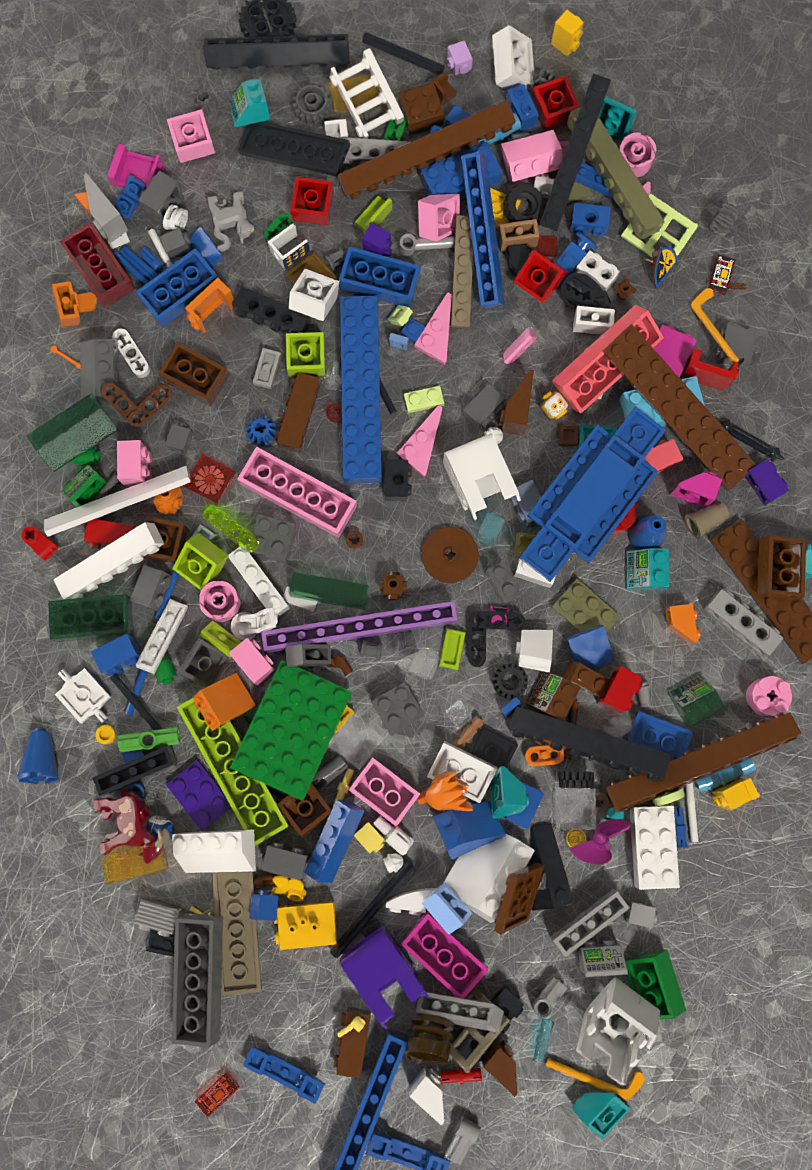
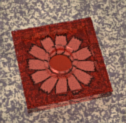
M202 454L190 474L191 482L185 484L184 487L218 505L236 472Z

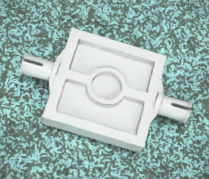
M86 668L72 677L65 669L58 673L65 683L55 696L80 723L85 722L92 715H95L103 723L108 717L101 708L111 698V695Z

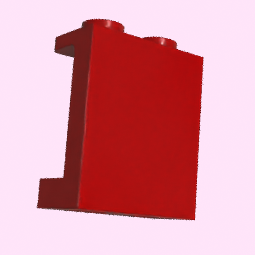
M694 348L682 371L681 378L686 379L697 376L699 384L720 391H724L727 386H731L739 373V369H737L738 362L734 361L728 370L699 361L702 350Z

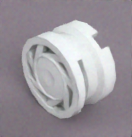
M170 205L164 216V229L173 231L180 227L184 230L188 220V211L183 208L179 209L176 205Z

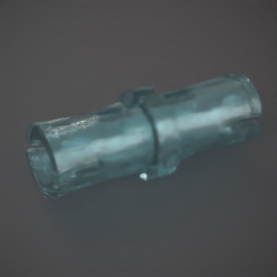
M542 1018L539 1035L535 1039L537 1044L532 1060L542 1064L546 1062L548 1047L552 1043L550 1038L555 1022L550 1019Z

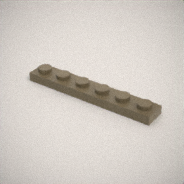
M456 216L451 327L457 328L470 327L473 241L469 216Z

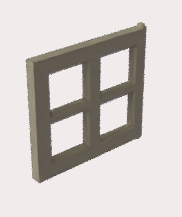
M476 986L464 998L470 1000L474 996L479 1002L493 1004ZM504 1014L499 1033L510 1021ZM463 1026L465 1029L453 1043L449 1040L442 1041L451 1046L450 1055L466 1073H469L470 1069L499 1035L498 1032L489 1031L484 1036L477 1028ZM470 1033L479 1045L465 1059L456 1048Z

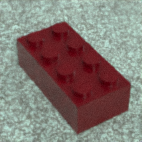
M91 222L59 241L104 309L135 290L131 280Z

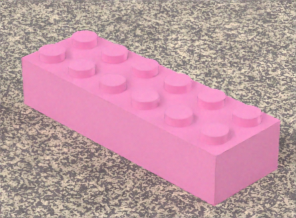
M258 447L253 451L237 479L240 485L337 538L342 534L357 507L356 500Z

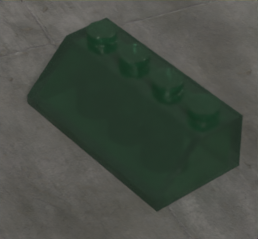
M90 393L26 436L48 467L55 472L118 431L100 401Z

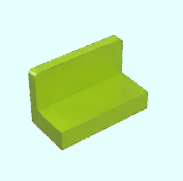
M377 196L355 221V225L364 232H366L370 223L378 226L392 211V199L388 198L385 201L380 196Z

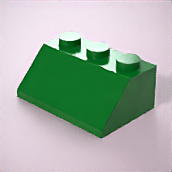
M668 950L651 951L625 959L626 976L630 988L660 1010L659 1020L675 1019L686 1011Z

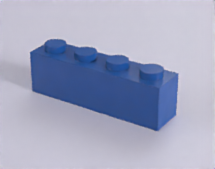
M336 800L304 871L305 874L316 882H333L365 810L351 801Z

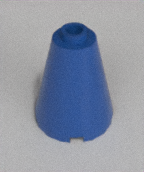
M652 515L636 518L633 525L628 529L631 545L636 550L661 548L666 540L665 520L660 516Z
M36 728L29 735L17 780L26 784H38L41 781H45V784L57 782L59 775L51 734L47 732V729Z

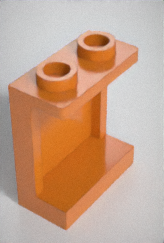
M219 278L214 280L185 307L188 314L186 317L190 321V325L197 332L199 330L203 334L206 332L202 321L222 303L230 310L233 308L234 298L232 292Z
M237 673L200 690L193 696L196 707L200 710L206 724L212 731L240 715H245L256 707L255 702Z

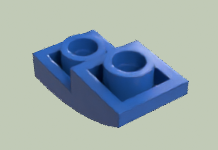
M133 175L129 176L123 192L119 193L114 205L121 215L128 219L131 218L140 203V194L146 190V183Z

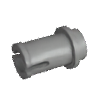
M647 682L642 684L638 692L640 707L652 705L649 693L650 686H648Z

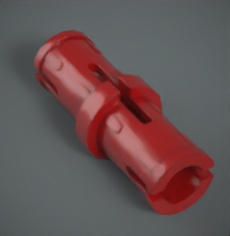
M462 1067L456 1070H441V1084L460 1083V1085H464V1082H482L481 1067L472 1068L469 1073H466Z

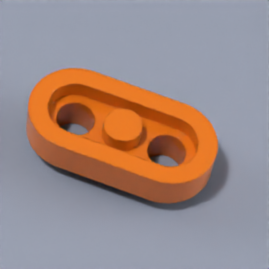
M550 745L530 747L525 752V761L530 766L556 765L564 759L563 749L556 751L551 749ZM552 751H555L557 753V757L555 759L551 758L550 753ZM532 753H536L538 755V758L536 760L531 759Z

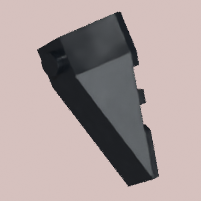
M547 823L532 827L530 848L535 851L530 858L529 866L537 862L544 865L532 911L555 909L574 904L552 824Z

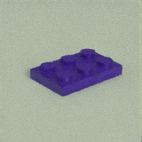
M196 760L166 784L201 831H204L232 808L221 788L199 760Z

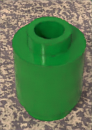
M77 447L71 451V460L73 464L78 466H96L101 461V452L96 447Z
M167 655L163 656L155 672L158 683H163L164 686L175 681L174 678L177 677L172 662L167 658Z

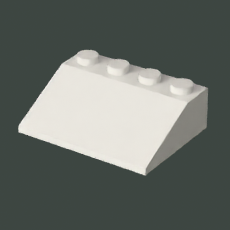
M506 834V836L459 856L444 882L449 885L471 911L492 923L500 912V900L506 891L507 877L511 873L525 868L535 850L520 840Z

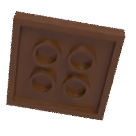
M537 862L513 872L507 877L506 891L500 900V912L495 918V932L502 935L529 920L544 865Z

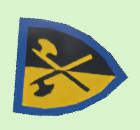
M668 246L660 247L659 251H653L652 257L647 256L645 263L654 266L653 280L656 289L678 262L675 250Z

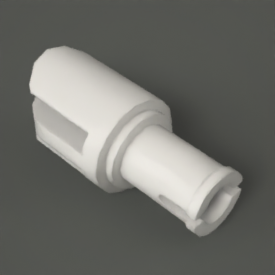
M381 815L373 823V826L386 836L385 841L401 855H405L414 843V840L399 826H391Z

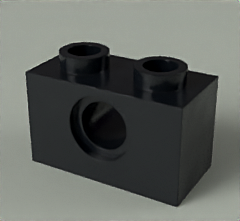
M385 460V501H407L408 496H411L412 484H408V477H412V466H408V460ZM396 477H401L404 481L401 484H395L393 480Z

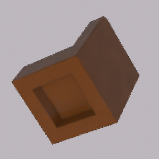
M447 71L432 80L442 106L457 95L455 89L448 82L449 74Z

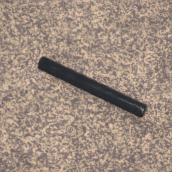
M365 32L363 36V43L432 73L441 75L445 70L443 64L373 34Z

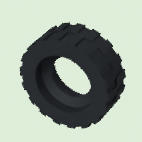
M530 184L517 185L503 201L504 216L508 219V222L540 220L545 209V200L542 197V193ZM524 197L531 202L532 211L530 214L522 215L517 211L516 201L519 198Z

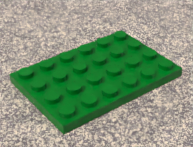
M281 660L230 768L303 801L353 692L299 667H287V662Z

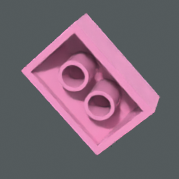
M554 130L500 144L507 179L511 182L558 170L563 159L562 148Z

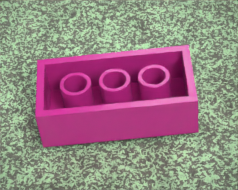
M428 911L401 940V945L458 998L464 999L489 970L487 965L452 933L448 934Z

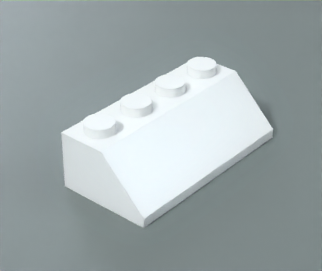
M254 830L172 834L173 855L185 873L256 871Z

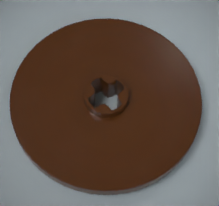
M443 527L434 531L428 536L422 548V562L426 571L434 579L443 583H457L465 580L473 573L479 559L478 547L473 537L457 527ZM449 550L452 551V554L456 555V557H452V560H449L448 556H445V554H447Z

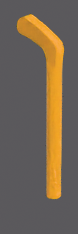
M706 288L695 298L691 308L733 364L734 361H739L738 357L701 308L703 303L714 296V291Z
M547 1058L545 1066L609 1093H614L625 1100L631 1099L645 1081L644 1075L640 1071H636L628 1087L620 1088L550 1058Z

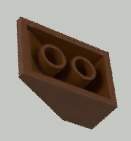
M529 370L507 402L505 410H501L499 426L502 427L503 433L524 435L528 424L534 370Z

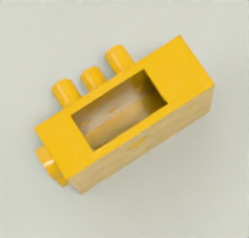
M334 901L278 906L277 919L274 922L278 924L279 932L275 933L276 945L280 944V950L337 944Z

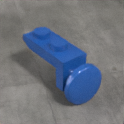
M580 231L575 233L580 237L576 244L571 242L556 262L568 271L557 289L561 288L563 281L569 274L573 273L591 248H594L596 251L598 249L597 244Z

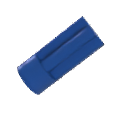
M144 246L139 251L140 255L156 272L163 269L164 264L147 246Z

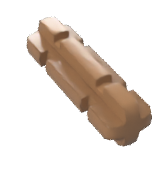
M475 716L471 721L472 724L467 725L459 735L460 738H456L453 745L463 749L466 746L465 743H468L478 732L477 729L483 726V720Z

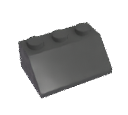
M93 339L81 342V399H105L100 393V387L103 383L109 381L119 387L118 342L114 339ZM113 387L105 388L107 390L106 395L109 393L114 398L118 397L112 392Z

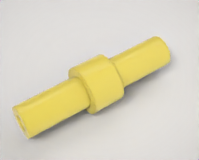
M347 768L342 782H339L337 787L338 793L333 805L336 800H343L345 794H348L354 770Z

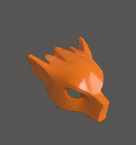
M455 770L449 773L443 772L438 774L430 786L420 792L417 799L419 804L428 803L436 810L473 811L471 803L466 801L467 797L463 795L469 788V785L455 778L457 774Z

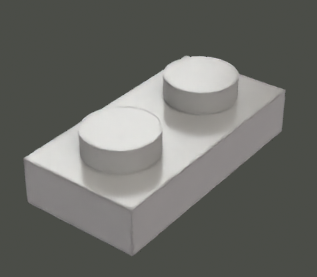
M262 348L253 385L272 389L281 352Z

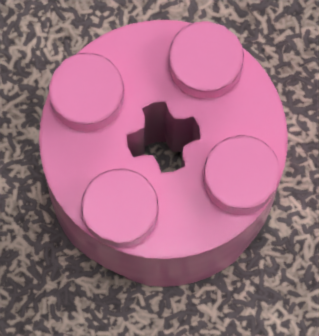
M641 133L627 135L619 147L620 152L636 177H641L650 170L656 155V144L653 139L647 135H640Z
M213 581L205 585L200 592V608L210 619L225 622L234 618L239 612L241 606L240 596L229 583ZM218 598L223 599V603L221 605L218 604Z
M768 676L757 679L748 687L746 701L757 715L765 717L774 716L788 710L792 701V692L787 682L775 676Z

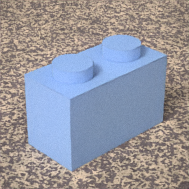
M446 882L431 892L422 903L448 934L461 927L472 915L470 909Z

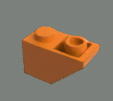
M693 604L666 608L668 628L689 644L698 643L700 630L696 627L697 611L693 608Z

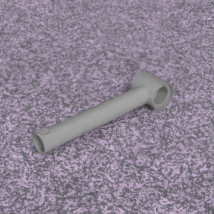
M405 234L400 239L399 252L404 256H410L415 250L454 248L455 236L445 237L435 242L425 238L416 239L411 234ZM409 242L412 247L406 248L403 246V243Z

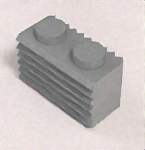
M143 898L140 901L134 924H138V928L141 930L150 931V929L158 930L157 934L169 937L170 934L173 935L175 933V918L181 916L182 908Z

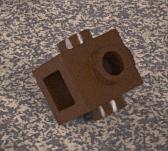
M388 572V575L384 574V580L380 579V591H383V597H387L388 600L402 598L403 592H407V581H403V575H400L399 572ZM396 582L397 586L395 588L390 587V583Z

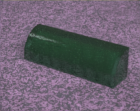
M297 572L292 573L290 597L365 610L369 585Z

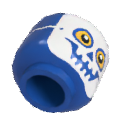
M152 816L148 819V830L153 835L158 837L157 829L160 828L163 831L166 828L169 831L170 839L172 838L174 827L171 820L160 816Z

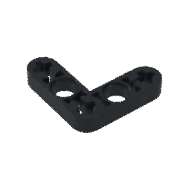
M478 611L472 613L469 618L468 660L470 665L478 668L483 666L486 661V630H519L525 625L524 616L518 612ZM476 615L483 619V622H480L479 629L483 628L484 632H472V628L476 629V622H472ZM498 615L502 618L503 622L500 626L492 624L493 616ZM505 615H509L508 620H513L515 616H518L522 623H519L518 627L514 623H508L509 627H505ZM475 634L481 635L483 637L482 644L475 645L472 642V637ZM471 647H483V651L479 650V657L483 658L482 661H479V664H475V661L472 660V657H475L476 650L471 651Z

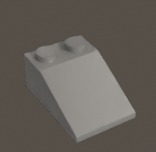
M85 173L84 180L90 213L94 218L92 223L97 228L100 236L103 239L107 238L112 243L127 232L128 229L120 213L90 176Z

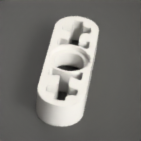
M117 329L113 333L112 338L118 342V349L134 374L140 378L146 377L150 373V366L129 333L125 329ZM120 335L124 337L127 345L124 346L119 338ZM135 349L136 355L132 358L127 357V351ZM139 361L141 366H144L142 372L138 370L139 368L135 362Z

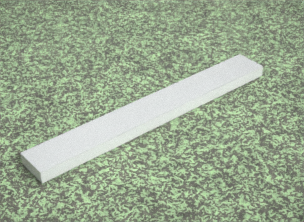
M187 466L181 467L45 519L44 532L47 536H51L190 483L189 469Z

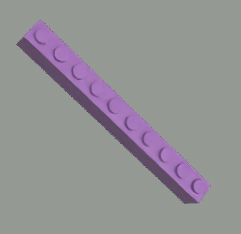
M451 601L262 631L263 648L266 653L283 651L286 650V647L300 644L321 645L457 623L455 602Z

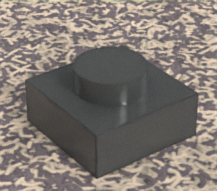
M381 107L363 112L366 124L383 115ZM383 123L372 130L386 127V124Z

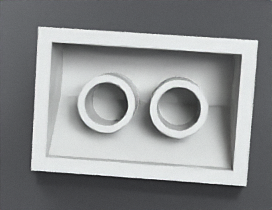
M508 25L492 35L496 85L507 91L508 89L525 84L527 90H533L535 80L533 79L532 40Z

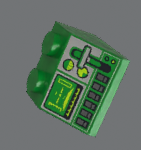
M87 465L80 468L77 475L64 484L61 492L71 503L79 507L87 504V502H91L107 482L93 468Z

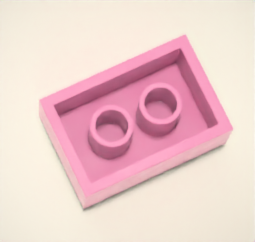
M374 758L370 760L349 789V791L395 826L399 824L420 795L418 791Z

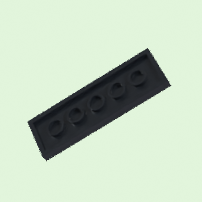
M261 121L247 125L238 152L243 156L338 177L351 144L346 139Z

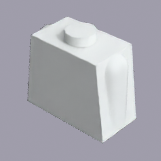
M522 630L521 641L516 644V654H519L520 667L550 672L553 630Z

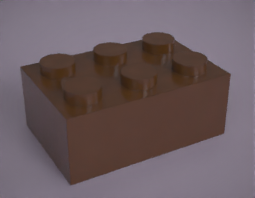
M178 342L158 373L165 383L210 407L229 377L225 367Z

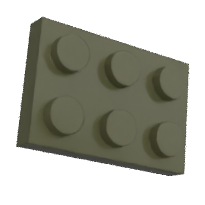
M578 578L551 607L580 633L599 625H603L607 633L621 617Z

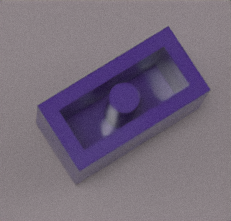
M370 223L362 238L363 250L390 257L392 253L391 233Z
M769 459L750 469L749 473L745 476L764 506L789 491L786 481L779 476L776 466Z

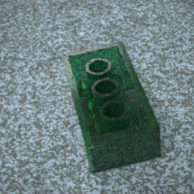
M127 594L48 601L50 640L64 642L118 637L125 634L134 635L131 597Z

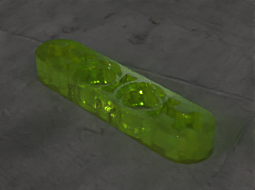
M210 505L205 508L203 512L204 518L236 545L248 553L254 552L258 548V539L216 505ZM211 514H216L218 516L217 519L213 517ZM229 520L226 527H221L223 521ZM240 529L241 533L238 536L233 537V533L236 530ZM246 538L251 544H246L244 539Z

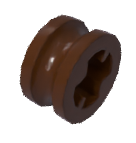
M351 531L346 536V543L350 548L358 549L363 544V536L358 531ZM353 535L360 539L359 543L356 542L357 544L355 545L349 540L350 537L353 538Z

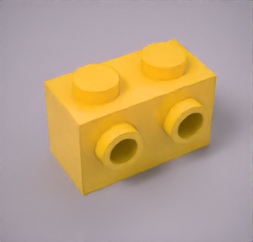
M566 10L555 22L551 45L568 57L572 51L575 52L580 46L579 40L583 34L584 22L578 16Z

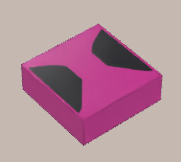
M490 607V612H509L510 610L507 608ZM498 615L493 616L491 620L494 626H500L503 622L502 618ZM505 615V618H506L505 627H508V617H509V615Z

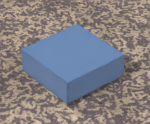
M391 333L389 345L406 351L409 345V338Z

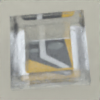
M460 700L445 710V713L458 730L473 719L466 706Z

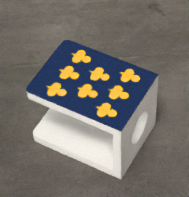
M291 224L268 241L271 254L284 270L310 252L307 240H304L284 256L278 251L297 236L294 224Z

